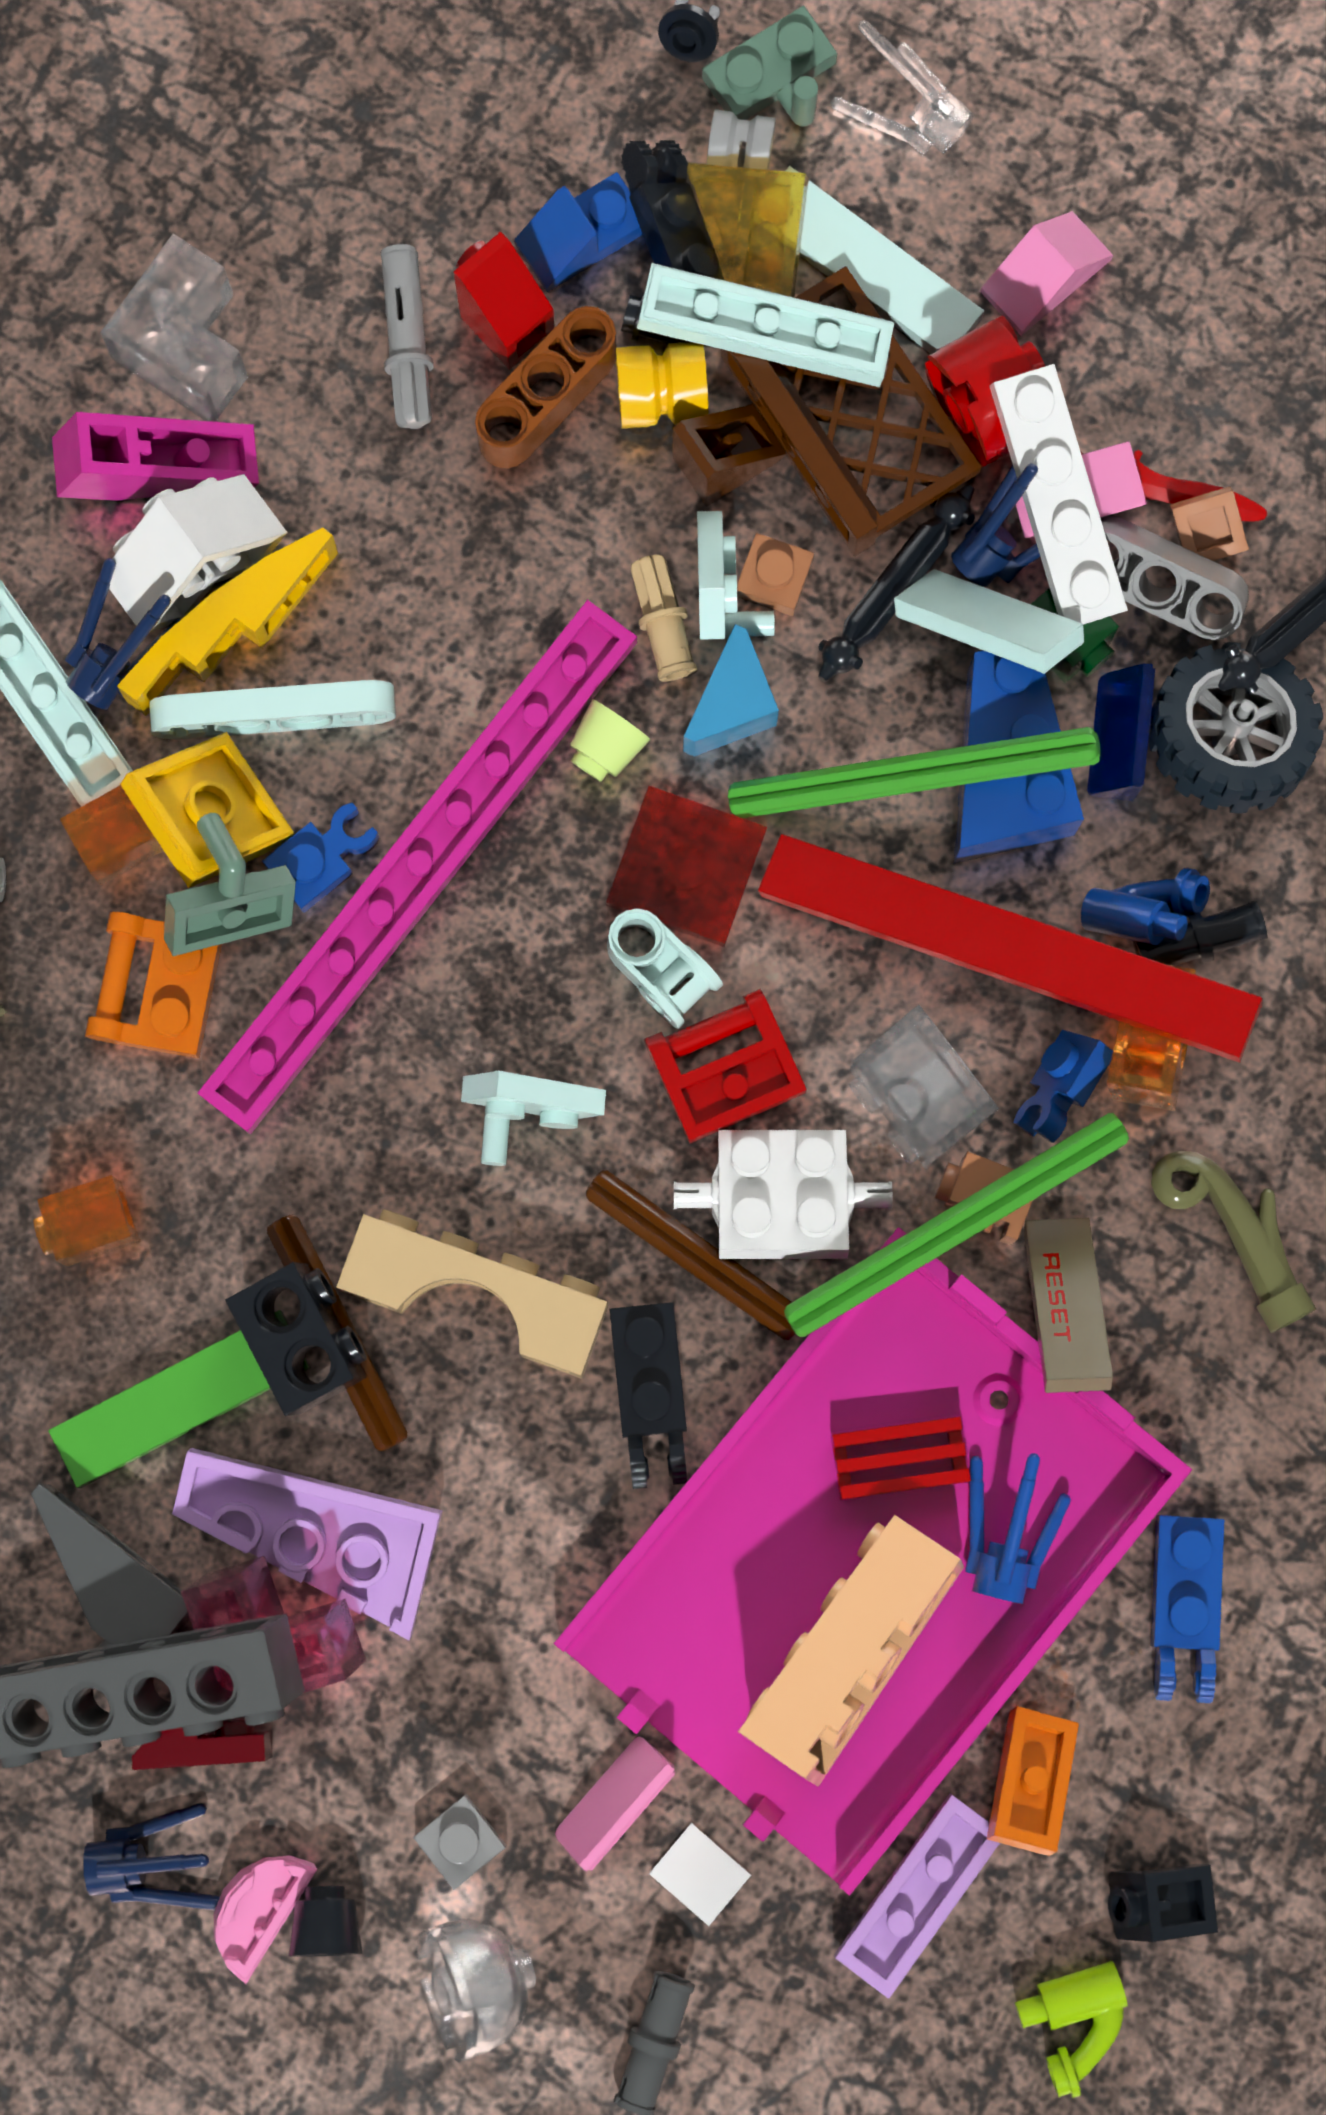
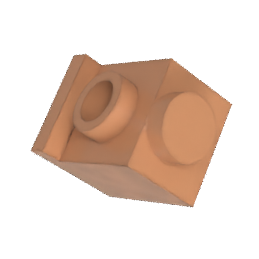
M967 1151L959 1166L948 1162L934 1198L945 1202L944 1206L951 1208L1014 1169ZM1032 1201L980 1232L990 1233L993 1225L1002 1228L1003 1232L999 1241L1012 1245L1019 1238Z

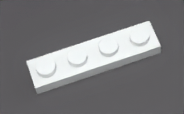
M1055 364L992 383L989 387L1016 477L1018 478L1030 463H1034L1038 467V473L1028 485L1022 497L1058 615L1084 625L1128 611Z

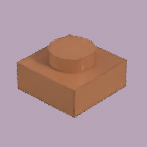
M1230 486L1170 505L1182 547L1212 561L1249 550L1234 492Z
M756 533L737 583V597L794 616L814 561L815 553Z

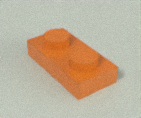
M1019 1706L1009 1711L987 1840L1046 1856L1057 1853L1079 1723Z

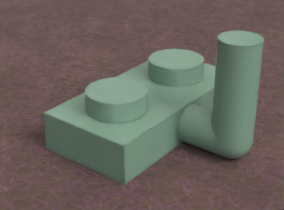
M803 5L703 67L702 79L723 110L733 112L738 119L747 120L779 100L793 122L798 126L805 127L814 121L816 113L818 84L813 78L834 66L837 62L838 53Z
M208 813L202 816L197 822V829L220 869L219 882L199 887H190L183 891L166 895L164 940L172 956L292 926L296 882L287 866L284 865L245 874V860L219 814Z

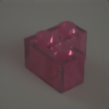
M265 1556L205 1574L181 1591L194 1630L284 1614ZM346 1599L288 1616L305 1692L346 1680L366 1661ZM215 1666V1676L219 1684L223 1688L233 1691V1681L230 1675L224 1669Z

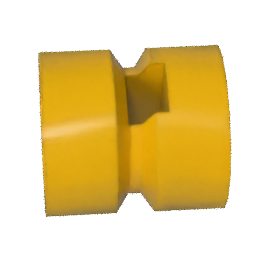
M694 342L670 343L667 345L663 355H657L651 346L616 347L622 429L655 426L660 416L667 414L674 425H677L681 420L709 414L704 345Z

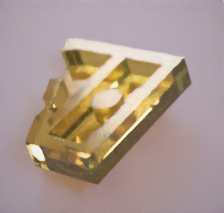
M688 163L687 173L705 217L704 222L711 242L715 245L725 281L794 297L809 177L806 173Z

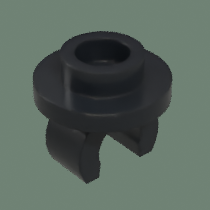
M676 0L674 6L664 13L658 26V36L665 50L675 58L686 62H699L707 59L714 52L719 40L717 26L720 15L719 7L712 5L709 8V12H706L698 6L688 4V0Z

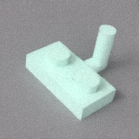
M697 511L700 640L725 639V637L730 636L735 624L747 629L749 636H774V611H737V575H724L736 574L735 536H723L722 511Z
M493 1071L463 1076L461 1102L485 1106L481 1164L505 1166L507 1162L510 1120L524 1119L525 1113L540 1115V1126L557 1129L578 1128V1119L604 1115L606 1090L504 1071Z

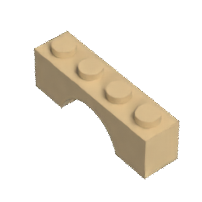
M383 1209L379 1219L363 1214L336 1286L341 1292L402 1314L418 1297L436 1287L448 1284H468L480 1287L498 1297L511 1311L518 1330L519 1352L523 1358L583 1379L609 1307L607 1301L597 1298L600 1290L599 1286L565 1274L561 1284L537 1277L536 1275L540 1267L538 1264L508 1253H503L501 1261L498 1263L476 1255L479 1246L477 1242L447 1231L442 1232L440 1241L415 1233L419 1224L418 1221Z

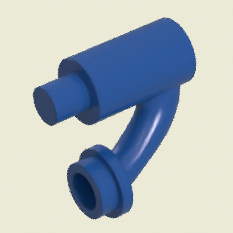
M1183 868L1176 876V879L1133 883L1114 890L1094 887L1087 893L1082 904V926L1087 931L1151 945H1158L1163 938L1180 941L1184 938L1188 927L1186 915H1189L1191 912L1200 913L1208 902L1210 894L1209 879L1206 876L1200 875L1196 869ZM1171 903L1172 909L1175 913H1170L1167 904Z

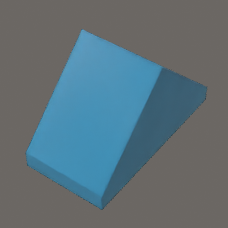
M734 625L684 734L683 752L694 757L777 726L779 709L748 631L741 626Z

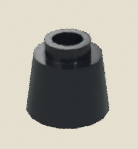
M345 1886L305 1887V1900L295 1902L288 1957L363 1954L355 1899H345Z

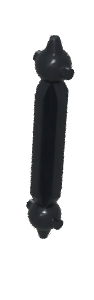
M967 484L956 492L946 493L930 504V507L934 509V517L917 527L846 618L842 636H836L828 641L822 640L820 642L819 651L822 652L823 663L818 677L822 681L826 682L838 673H846L853 668L856 670L861 668L863 659L859 657V648L875 640L895 614L894 598L925 576L948 546L951 530L959 529L965 524L971 525L974 522L975 515L971 513L970 502L975 489L971 485Z
M1326 572L1253 634L1248 641L1245 651H1239L1237 645H1232L1225 650L1228 657L1223 664V676L1218 684L1220 690L1226 691L1238 688L1245 689L1248 695L1255 693L1259 689L1256 682L1260 677L1261 669L1274 667L1326 621Z

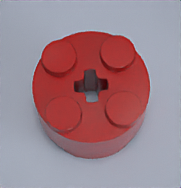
M1002 315L936 350L935 353L927 356L929 360L925 362L927 379L934 397L946 415L953 417L962 431L960 433L961 437L982 467L1009 454L989 385L1045 367L1044 361L1033 343L1027 341L1019 345L1011 324Z

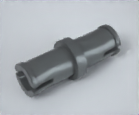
M663 1971L654 1972V1981L639 2027L631 2028L627 2042L632 2046V2050L618 2093H616L613 2100L619 2107L639 2115H654L656 2101L669 2061L677 2059L681 2048V2043L676 2039L690 1995L695 1988V1984L691 1983V1981Z

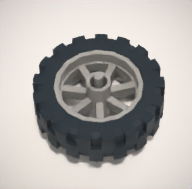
M1227 642L1220 649L1214 650L1212 645L1197 649L1192 659L1189 660L1185 656L1174 666L1170 676H1167L1150 711L1148 725L1152 726V730L1148 735V743L1151 752L1157 751L1159 759L1156 765L1164 777L1170 775L1177 782L1174 788L1187 798L1192 794L1202 799L1200 805L1206 808L1217 810L1218 806L1229 807V813L1239 814L1247 813L1248 809L1257 806L1259 811L1268 809L1275 805L1280 796L1285 799L1297 788L1314 762L1316 753L1322 744L1324 730H1320L1318 727L1323 720V711L1320 703L1314 704L1312 695L1315 691L1306 678L1300 680L1294 674L1296 667L1284 658L1272 668L1261 669L1260 677L1256 682L1259 689L1255 693L1248 695L1245 689L1238 688L1226 691L1220 690L1218 684L1223 676V664L1228 657L1225 650L1232 645H1237L1239 651H1245V649H1241V643ZM1214 695H1231L1232 702L1226 708ZM1198 702L1215 720H1193V706ZM1270 719L1277 735L1255 726ZM1200 736H1213L1212 745L1214 749L1204 742ZM1250 743L1275 753L1272 756L1256 760ZM1238 754L1240 760H1233L1226 756Z

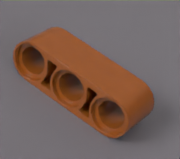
M584 306L576 308L567 314L482 403L476 413L475 426L480 452L487 462L495 467L506 469L523 463L610 373L616 361V330L613 320L606 312L598 307ZM586 335L596 336L604 342L600 349L590 353L579 351L573 344L577 339ZM542 379H553L562 385L558 393L549 397L538 396L532 392L531 388ZM503 422L513 423L520 429L519 434L508 441H497L490 437L489 432L494 426Z

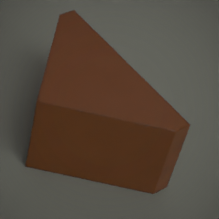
M753 404L681 420L673 428V458L706 507L776 464L787 454Z

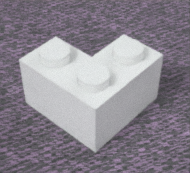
M245 474L220 481L211 477L203 480L193 488L176 493L173 489H166L153 496L144 505L142 512L145 516L134 530L125 534L114 545L113 552L115 555L112 559L115 560L116 567L109 589L136 626L161 595H168L171 603L151 631L169 626L175 619H182L201 602L215 583L236 577L264 557L270 555L288 532Z

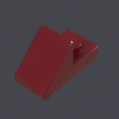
M245 1720L223 1721L224 1725L215 1730V1735H206L205 1733L196 1736H184L182 1727L161 1731L162 1737L142 1744L132 1756V1770L267 1761L273 1757L271 1731L255 1732L254 1725H246Z

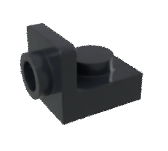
M1191 1864L1141 1872L1115 1871L1109 1873L1110 1893L1108 1896V1912L1113 1922L1114 1934L1117 1939L1158 1942L1218 1932L1211 1865Z

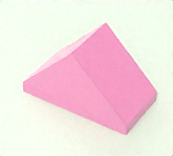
M1071 211L1034 225L981 287L980 293L1022 336L1109 263L1113 258V254Z

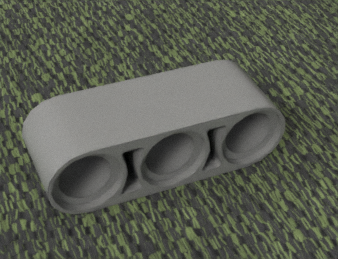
M1113 515L1100 517L1106 539L1113 543L1119 552V558L1113 562L1126 602L1202 638L1210 640L1224 639L1236 631L1241 624L1249 600L1248 586L1240 575L1123 518ZM1151 566L1166 567L1175 576L1176 584L1170 588L1156 587L1149 582L1145 570ZM1209 593L1223 594L1230 599L1234 610L1224 615L1213 614L1205 608L1202 597Z

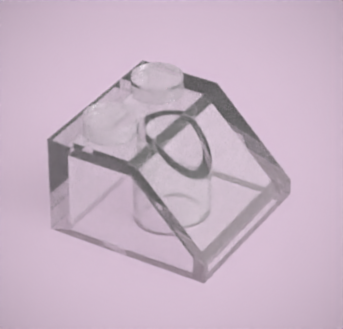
M920 1005L908 1012L856 1057L849 1069L855 1079L849 1082V1086L860 1103L871 1114L878 1108L894 1128L887 1135L896 1150L909 1164L918 1159L926 1170L985 1127L999 1110V1107Z

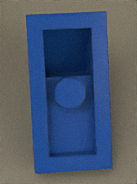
M618 172L576 197L572 196L566 186L561 187L515 237L514 244L547 293L643 235L629 199L631 192Z

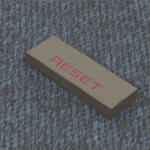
M1089 1218L1025 1220L1024 1239L1045 1393L1111 1390L1113 1373Z

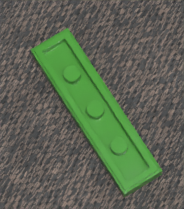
M281 1310L276 1311L277 1319L282 1324L289 1325ZM240 1330L48 1431L76 1487L81 1489L267 1392L271 1388ZM305 1357L304 1370L307 1371L311 1367Z

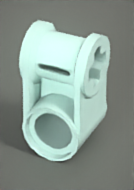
M642 909L626 910L618 915L611 924L607 941L609 958L638 988L641 995L655 1011L676 1029H679L685 1023L683 1015L709 989L718 991L723 986L722 980L707 962L693 949L683 944L651 912ZM630 927L643 928L652 936L654 947L644 956H630L623 952L619 946L618 937ZM686 978H691L675 995H670Z

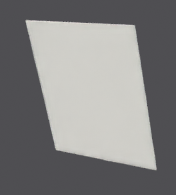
M692 1823L649 1873L708 1926L751 1876L750 1873Z

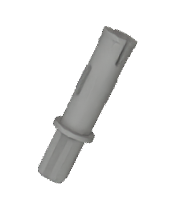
M396 244L381 250L385 314L389 342V358L384 362L385 372L392 376L395 421L397 425L401 428L420 429L430 423L432 419L428 373L434 368L433 358L426 355L418 252L411 245Z

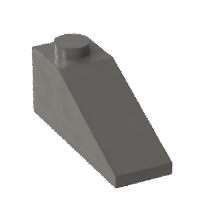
M39 1483L31 1493L32 1498L91 1629L104 1638L98 1648L180 1633L201 1604L52 1485Z

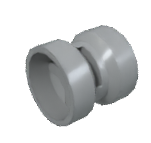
M715 109L710 131L706 171L725 174L730 169L743 170L749 178L767 180L776 118L757 115L751 121L741 120L733 112ZM742 142H747L746 149L741 148Z

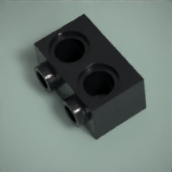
M292 1262L225 1299L284 1416L300 1415L367 1378L360 1363L367 1360L364 1348L351 1327L341 1328L330 1307L337 1302L335 1293L328 1279L319 1268L311 1271L307 1263ZM291 1289L298 1296L301 1308L297 1319L286 1326L277 1319L274 1304L277 1296L282 1291ZM316 1346L326 1351L331 1362L328 1376L320 1383L310 1380L304 1370L305 1356Z

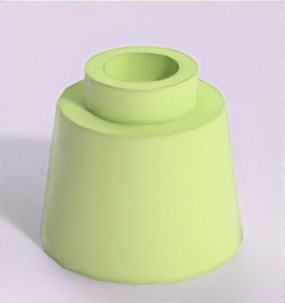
M592 699L570 743V746L577 751L570 761L596 780L602 782L607 773L617 777L650 741V738L617 713Z

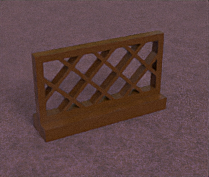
M846 266L795 297L819 304L842 289L855 308V313L882 319ZM893 335L888 353L889 362L886 376L883 378L880 387L721 349V358L785 450L787 457L854 557L873 546L878 536L981 472L982 466ZM894 368L904 382L892 380ZM783 370L796 373L794 385ZM803 375L839 382L833 411L806 405L799 394ZM846 383L882 391L876 420L840 412ZM889 392L916 398L923 409L919 429L883 421ZM928 418L938 433L926 430ZM818 421L830 423L827 435ZM837 425L873 432L867 461L840 456L833 445ZM880 433L916 441L910 470L874 463ZM923 442L948 447L961 466L943 477L917 472ZM851 471L864 473L861 486ZM871 475L907 482L903 502L880 515L867 496ZM914 484L927 486L911 496Z

